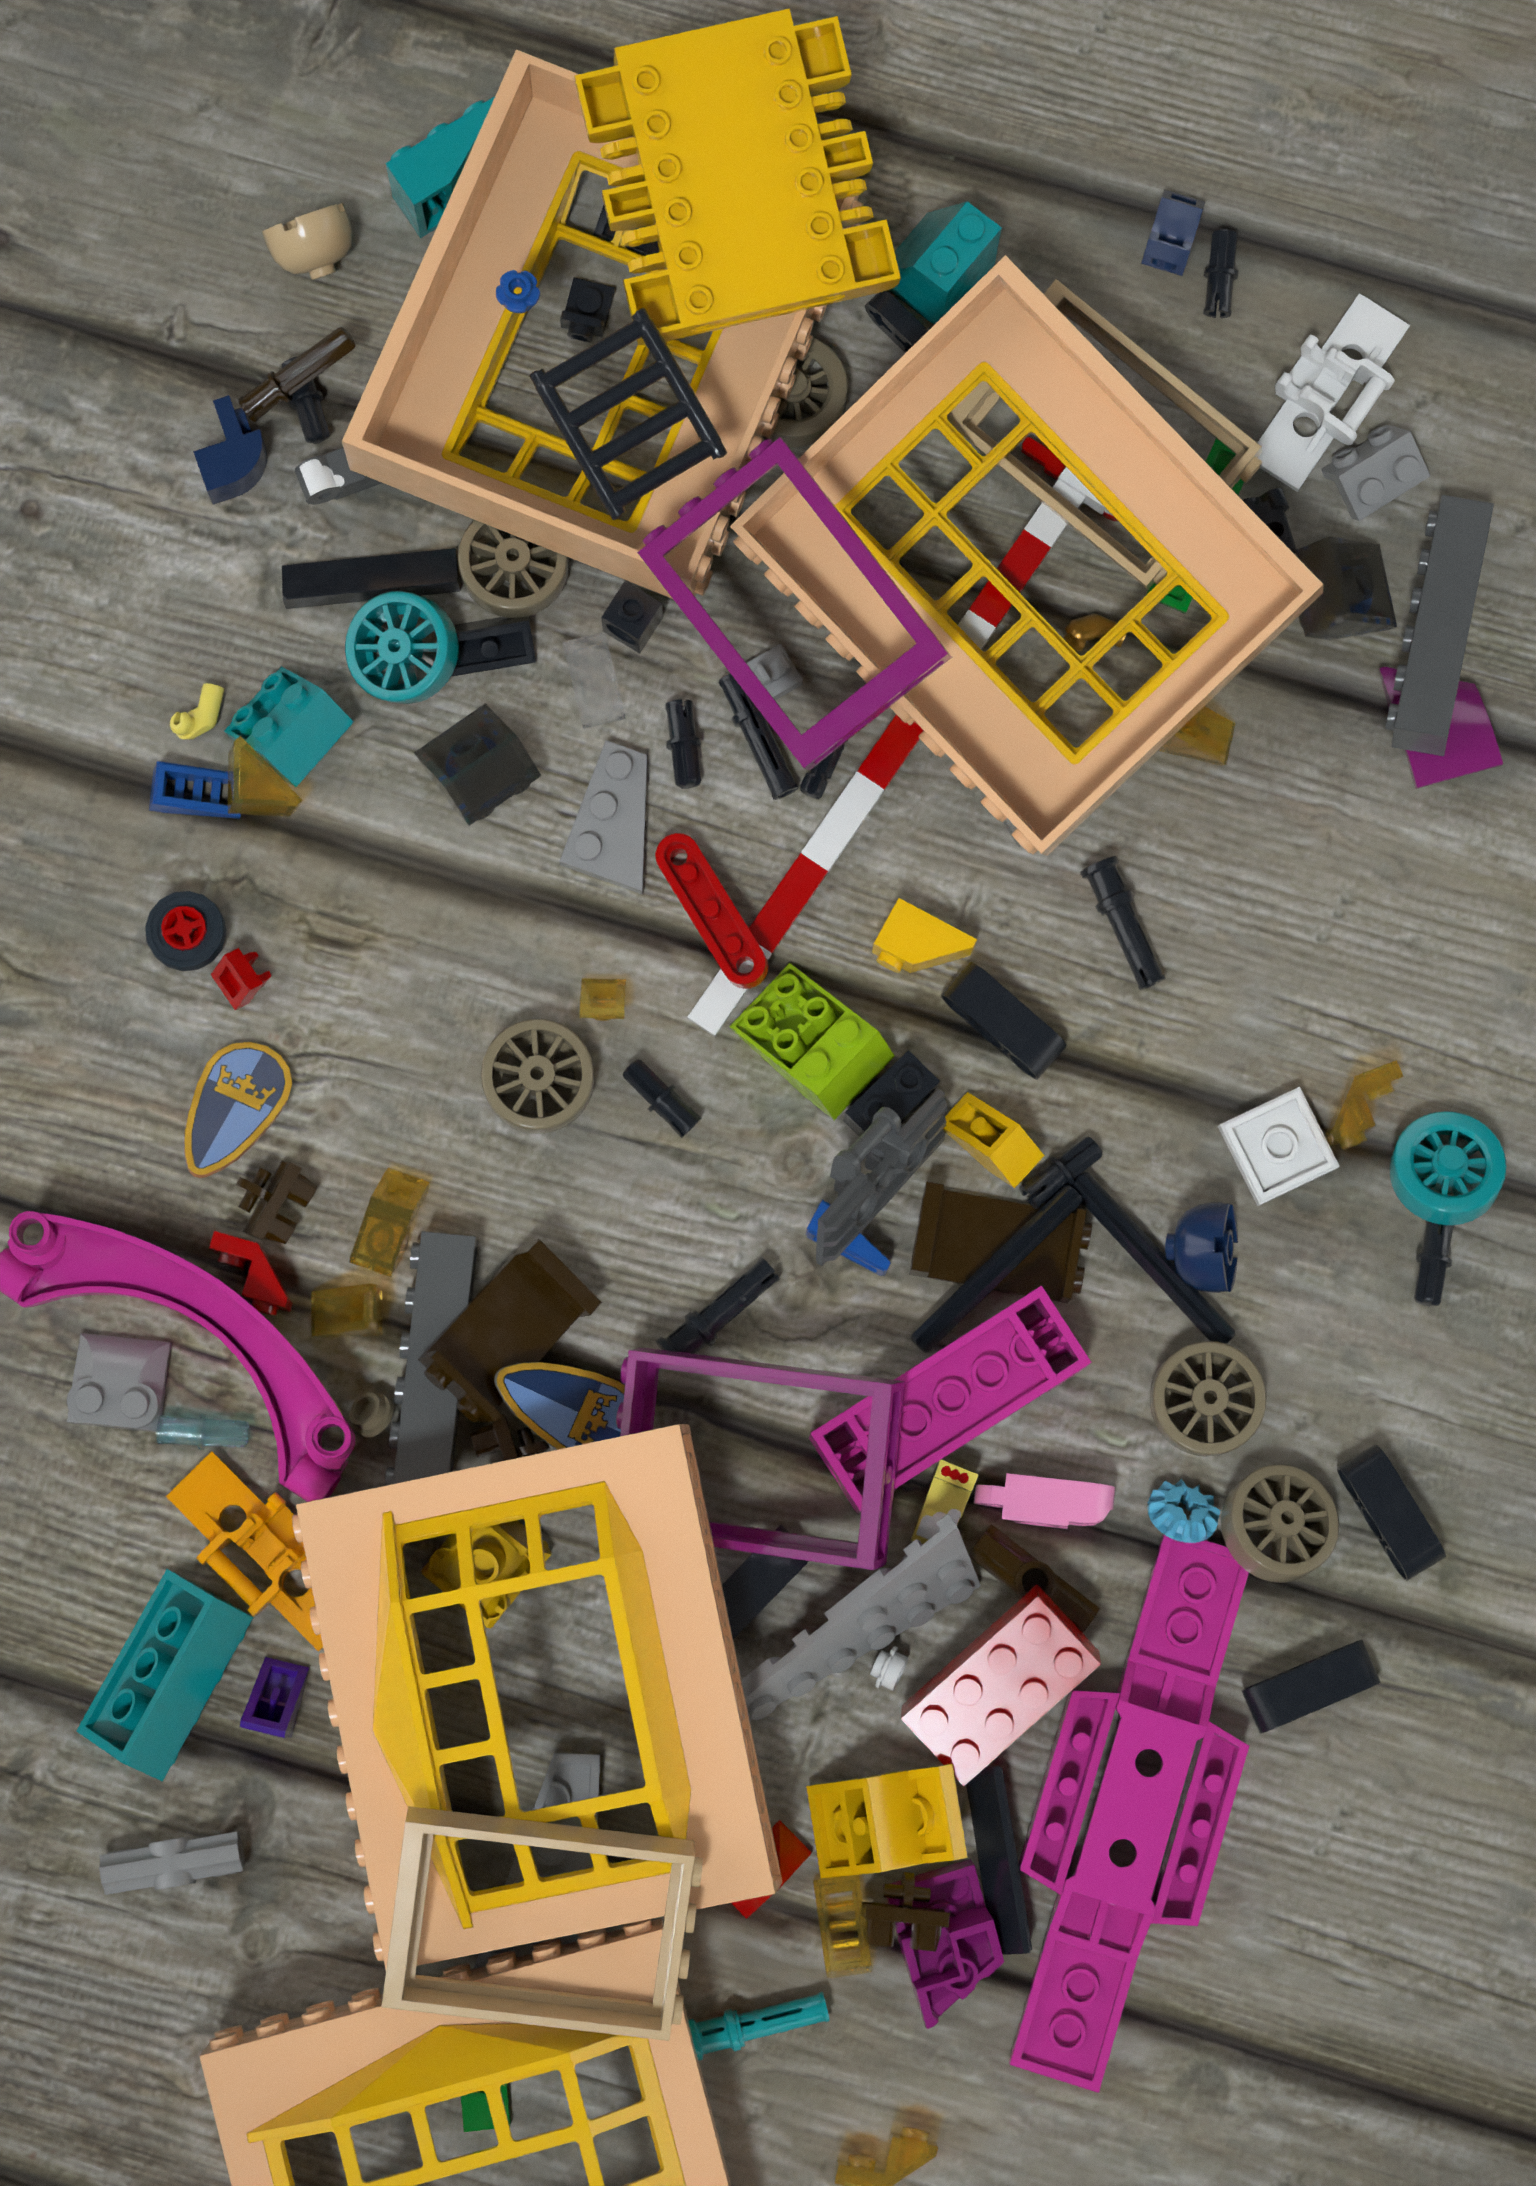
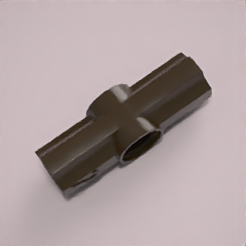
M992 1524L968 1554L974 1562L1012 1590L1019 1599L1027 1594L1022 1586L1023 1574L1029 1569L1040 1571L1046 1581L1043 1591L1082 1633L1100 1610L1098 1606L1055 1574L1047 1564L1038 1561Z

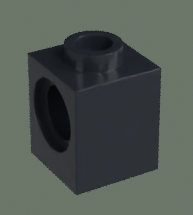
M624 581L601 617L603 632L640 654L663 619L662 603Z

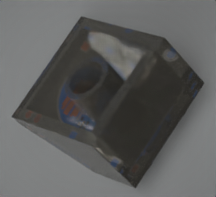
M1328 536L1292 551L1323 583V593L1298 616L1305 637L1334 640L1391 630L1397 627L1380 544Z
M486 703L414 752L418 761L452 808L469 826L477 820L488 817L497 806L513 795L524 792L533 781L541 777L540 772L519 737Z

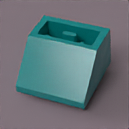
M281 666L277 672L269 675L264 680L261 690L254 698L234 714L232 722L224 732L274 775L297 787L354 721L322 688Z

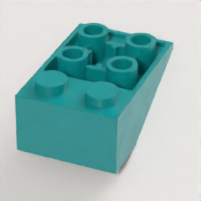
M495 96L486 102L480 100L473 103L464 111L462 117L450 124L442 123L437 125L428 133L426 139L413 147L407 145L398 149L391 156L390 161L385 163L392 197L420 239L437 228Z

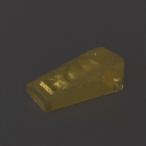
M859 1875L813 1880L827 1978L873 1972L870 1947L866 1940V1920L860 1916L861 1901L863 1899ZM852 1891L853 1900L826 1903L825 1895ZM855 1911V1918L828 1921L829 1914ZM854 1930L858 1932V1938L831 1941L830 1934ZM860 1949L861 1957L834 1961L833 1953Z

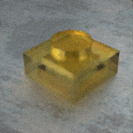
M582 978L580 1018H593L599 1021L624 1019L626 979Z

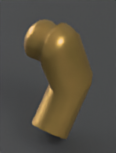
M1098 614L1078 618L1067 624L1065 627L1067 633L1063 639L1075 651H1082L1086 641L1095 638L1101 639L1117 622ZM1126 635L1114 646L1121 648Z

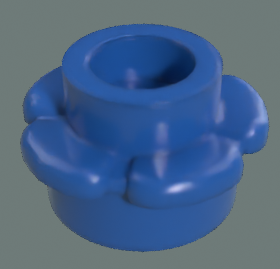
M516 270L506 272L500 278V285L496 287L498 302L513 313L529 311L538 302L540 297V290L536 287L537 279L528 271L517 273ZM516 287L522 289L520 294L514 293Z

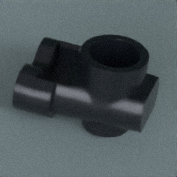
M1275 488L1259 497L1242 500L1295 554L1297 549L1285 513L1289 509V505L1283 490Z

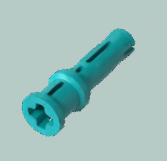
M819 1992L816 1995L778 2003L737 2014V2010L732 2011V2009L724 2010L723 2016L695 2022L692 2018L688 2020L699 2061L703 2060L704 2054L731 2048L734 2052L739 2051L741 2047H745L744 2042L824 2021L829 2022L830 2019L824 1994Z

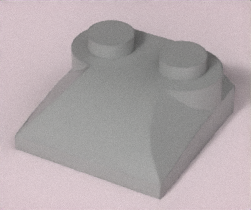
M80 1333L73 1383L67 1396L69 1410L67 1422L71 1424L160 1433L172 1343Z

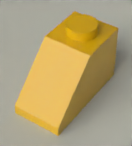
M898 898L873 943L872 953L878 956L876 961L880 965L893 972L900 973L901 969H904L909 973H913L970 956L975 948L977 939Z
M969 1092L945 1116L946 1126L943 1128V1131L990 1173L1013 1188H1016L1045 1156L1018 1123Z

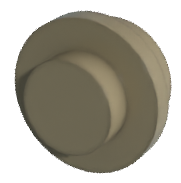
M368 1392L360 1395L350 1409V1420L353 1423V1427L364 1437H373L387 1428L393 1416L391 1400L380 1393Z

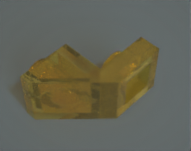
M1397 1060L1356 1075L1347 1084L1325 1136L1330 1147L1340 1143L1342 1150L1367 1141L1365 1133L1373 1129L1376 1124L1364 1096L1368 1095L1369 1100L1374 1101L1395 1092L1393 1085L1404 1077Z
M391 1168L386 1169L371 1195L350 1255L349 1263L392 1277L408 1248L411 1223L428 1194V1181Z
M903 2126L901 2134L890 2132L883 2169L875 2167V2159L849 2154L848 2161L837 2159L833 2177L834 2183L843 2186H893L935 2158L938 2145L935 2141L928 2140L929 2132Z

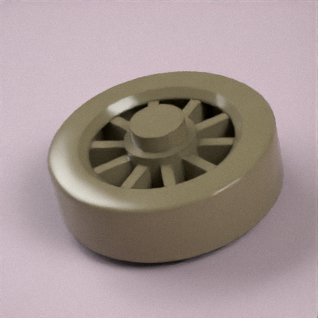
M812 338L806 355L807 358L801 369H795L793 373L796 375V379L788 399L780 397V407L777 411L780 416L775 431L770 438L773 442L780 437L789 447H803L814 444L845 412L848 396V378L844 365L829 346L815 338ZM816 361L823 370L808 376L810 369ZM828 382V390L816 388ZM814 402H820L824 404L821 408H819ZM805 410L810 416L802 419L801 411ZM787 412L794 414V420L784 419Z
M473 520L465 530L458 550L461 578L470 597L486 611L507 618L530 616L552 604L562 592L567 581L569 558L542 546L531 549L534 543L524 539L520 540L512 534L511 538L504 540L500 535L504 531ZM493 539L497 544V548L488 546L487 543ZM481 556L491 559L490 561L480 563ZM549 558V566L535 562ZM496 573L486 585L482 577ZM530 573L546 578L540 588L532 580ZM505 580L509 582V598L496 594V591ZM523 581L532 594L516 598V584Z
M529 1019L507 1027L491 1042L483 1058L481 1082L489 1106L504 1123L522 1132L545 1134L568 1126L582 1114L592 1096L594 1070L587 1047L571 1029L551 1020ZM538 1043L551 1045L545 1057L539 1055ZM532 1044L533 1056L527 1058L520 1051V1048ZM559 1050L566 1055L567 1059L552 1064ZM513 1054L522 1063L520 1067L506 1064ZM573 1068L574 1080L556 1076V1074ZM503 1073L519 1077V1079L503 1085ZM555 1085L572 1089L566 1101L554 1090ZM523 1088L524 1091L514 1105L507 1094ZM549 1094L559 1107L551 1112L544 1113L543 1096ZM531 1095L536 1097L537 1114L522 1110Z
M1214 1341L1193 1343L1173 1353L1158 1369L1150 1390L1151 1414L1160 1433L1176 1448L1196 1456L1222 1455L1246 1443L1259 1428L1266 1409L1265 1384L1256 1365L1249 1357L1235 1347ZM1203 1365V1381L1199 1380L1190 1367ZM1212 1365L1224 1369L1217 1380L1212 1379ZM1181 1373L1184 1374L1193 1386L1192 1389L1174 1384ZM1231 1374L1238 1385L1226 1389L1223 1383ZM1241 1391L1242 1405L1229 1401V1395ZM1171 1392L1188 1397V1402L1171 1408ZM1190 1409L1193 1415L1183 1428L1176 1420L1174 1414ZM1224 1409L1240 1413L1234 1424L1224 1413ZM1214 1416L1226 1430L1217 1435H1213ZM1199 1417L1204 1418V1436L1190 1432Z
M1274 1464L1253 1471L1233 1487L1223 1505L1221 1527L1226 1546L1240 1566L1260 1579L1285 1583L1306 1576L1330 1557L1338 1539L1339 1519L1334 1501L1320 1481L1300 1468L1284 1464ZM1255 1496L1258 1502L1252 1500V1498ZM1289 1496L1292 1497L1295 1501H1290ZM1243 1513L1258 1521L1244 1523ZM1309 1524L1310 1529H1308L1304 1525ZM1248 1533H1259L1261 1539L1256 1545L1252 1543ZM1267 1544L1272 1545L1271 1558L1261 1553ZM1286 1550L1292 1560L1286 1561Z

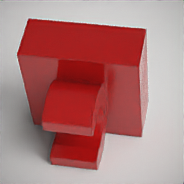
M237 948L225 954L211 973L212 978L234 1010L249 1004L272 975L270 971L257 975L251 965L259 957L257 952H249L243 955L241 950Z

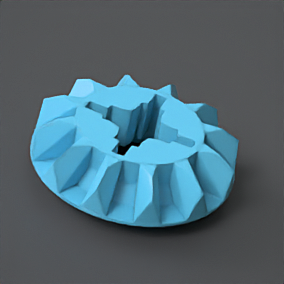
M1182 1479L1175 1485L1164 1481L1158 1490L1152 1491L1147 1505L1148 1515L1154 1526L1167 1537L1185 1543L1201 1542L1212 1536L1218 1526L1221 1511L1214 1507V1496L1201 1494L1200 1484L1192 1489L1187 1487ZM1179 1503L1185 1504L1186 1509L1188 1511H1191V1515L1188 1520L1186 1518V1514H1184L1183 1509L1181 1507H1178Z

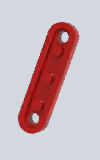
M682 833L666 836L661 840L656 849L655 859L658 867L729 982L742 989L756 987L765 979L768 973V960L696 842L690 836ZM681 853L687 854V860L684 864H673L676 855ZM752 961L754 967L751 972L746 974L739 972V967L743 962Z

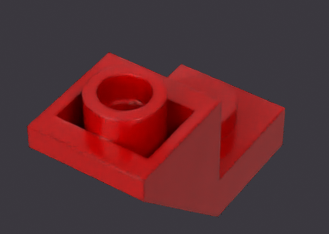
M214 1231L209 1249L215 1254H219V1263L238 1269H244L246 1262L251 1264L242 1296L246 1300L252 1301L251 1305L261 1313L277 1316L278 1309L290 1312L293 1303L263 1248L256 1242Z

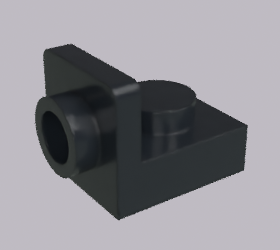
M573 277L565 311H562L560 317L561 328L568 329L567 336L569 338L588 343L592 342L593 336L603 338L615 294V287Z

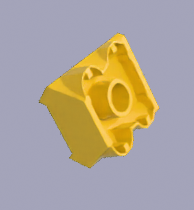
M518 1520L477 1528L472 1531L476 1582L478 1584L524 1576L530 1573L526 1527ZM451 1534L421 1570L422 1574L443 1592L456 1590L461 1586L456 1534ZM543 1540L546 1562L552 1553L547 1542ZM521 1591L481 1600L480 1604L486 1628L491 1629Z

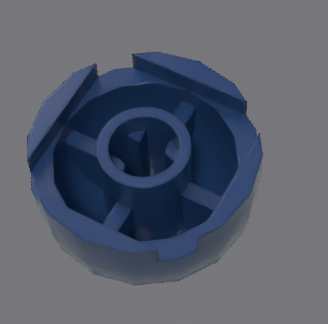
M1223 1202L1199 1204L1187 1210L1178 1219L1175 1233H1167L1165 1242L1166 1259L1174 1260L1178 1275L1187 1285L1197 1290L1211 1293L1231 1292L1233 1290L1238 1259L1233 1257V1243H1238L1237 1218L1233 1204Z

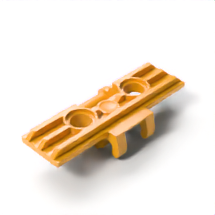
M211 1451L166 1495L180 1512L210 1541L196 1559L202 1565L209 1564L250 1606L247 1611L253 1617L257 1616L271 1603L319 1652L323 1648L321 1634L316 1635L314 1633L310 1619V1608L315 1606L312 1588H309L300 1597H293L287 1593L284 1586L286 1576L294 1570H301V1562L306 1560L303 1542L298 1543L294 1535L292 1516L294 1514L285 1506L286 1501L277 1492L273 1493L267 1499L268 1502L264 1504ZM230 1506H240L245 1511L247 1519L239 1529L228 1532L221 1523L222 1513ZM232 1541L243 1548L272 1580V1584L264 1593L221 1551Z

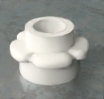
M894 1646L890 1653L883 1650L879 1653L870 1675L878 1678L875 1684L876 1688L879 1689L881 1685L892 1691L896 1688L909 1659L897 1652L898 1647Z

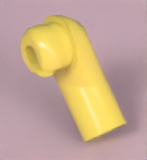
M203 684L198 707L189 712H176L171 717L170 728L172 732L180 739L192 740L213 729L218 721L224 688L214 684Z

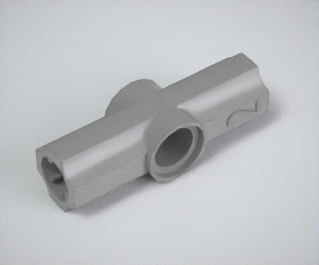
M239 1831L190 1839V1836L163 1840L148 1843L149 1847L126 1849L99 1855L100 1878L105 1895L154 1886L155 1890L196 1883V1879L218 1877L245 1871L243 1842Z

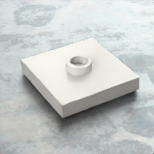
M1300 1087L1218 1126L1257 1206L1340 1167Z

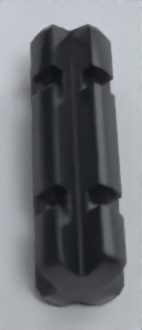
M844 744L814 766L810 773L806 772L800 785V791L803 794L814 799L822 797L828 783L826 779L831 778L844 750Z

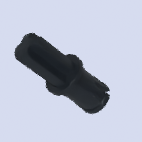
M1228 229L1213 232L1209 268L1204 270V277L1208 281L1203 314L1212 318H1216L1218 300L1220 318H1228L1232 312L1233 281L1238 278V272L1235 270L1238 235L1236 232Z
M297 357L284 361L281 367L284 368ZM312 379L291 395L292 400L289 404L297 412L305 441L307 443L319 444L330 437V432L320 403L323 400L322 392L316 390Z
M682 699L673 700L665 704L670 740L666 742V748L671 750L675 784L681 789L694 788L701 783L697 747L701 745V739L696 737L693 701L687 699L684 701V706H682Z
M642 1060L633 1061L623 1072L624 1079L651 1105L648 1110L650 1112L654 1110L671 1126L680 1138H683L702 1119L674 1091L676 1087L673 1084L668 1087Z
M1087 1136L1060 1157H1051L1048 1160L1049 1165L1019 1186L1021 1194L1023 1196L1027 1194L1032 1195L1026 1201L1033 1208L1038 1209L1042 1203L1065 1185L1072 1186L1074 1184L1073 1179L1102 1157L1103 1154L1099 1145L1091 1137Z
M1426 1221L1422 1253L1416 1256V1261L1420 1265L1414 1299L1415 1302L1430 1307L1439 1306L1441 1303L1446 1269L1452 1266V1260L1448 1257L1453 1227L1455 1225H1441L1439 1235V1224Z

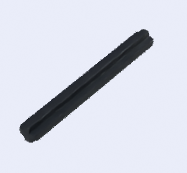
M1084 1172L1076 1178L1071 1187L1082 1197V1204L1209 1341L1225 1344L1232 1340L1236 1334L1235 1330L1197 1289L1187 1285L1176 1271L1175 1265L1166 1259L1165 1254L1090 1173Z
M1065 1185L912 1334L911 1339L913 1343L925 1353L933 1349L1082 1203L1083 1199L1080 1194L1070 1185Z

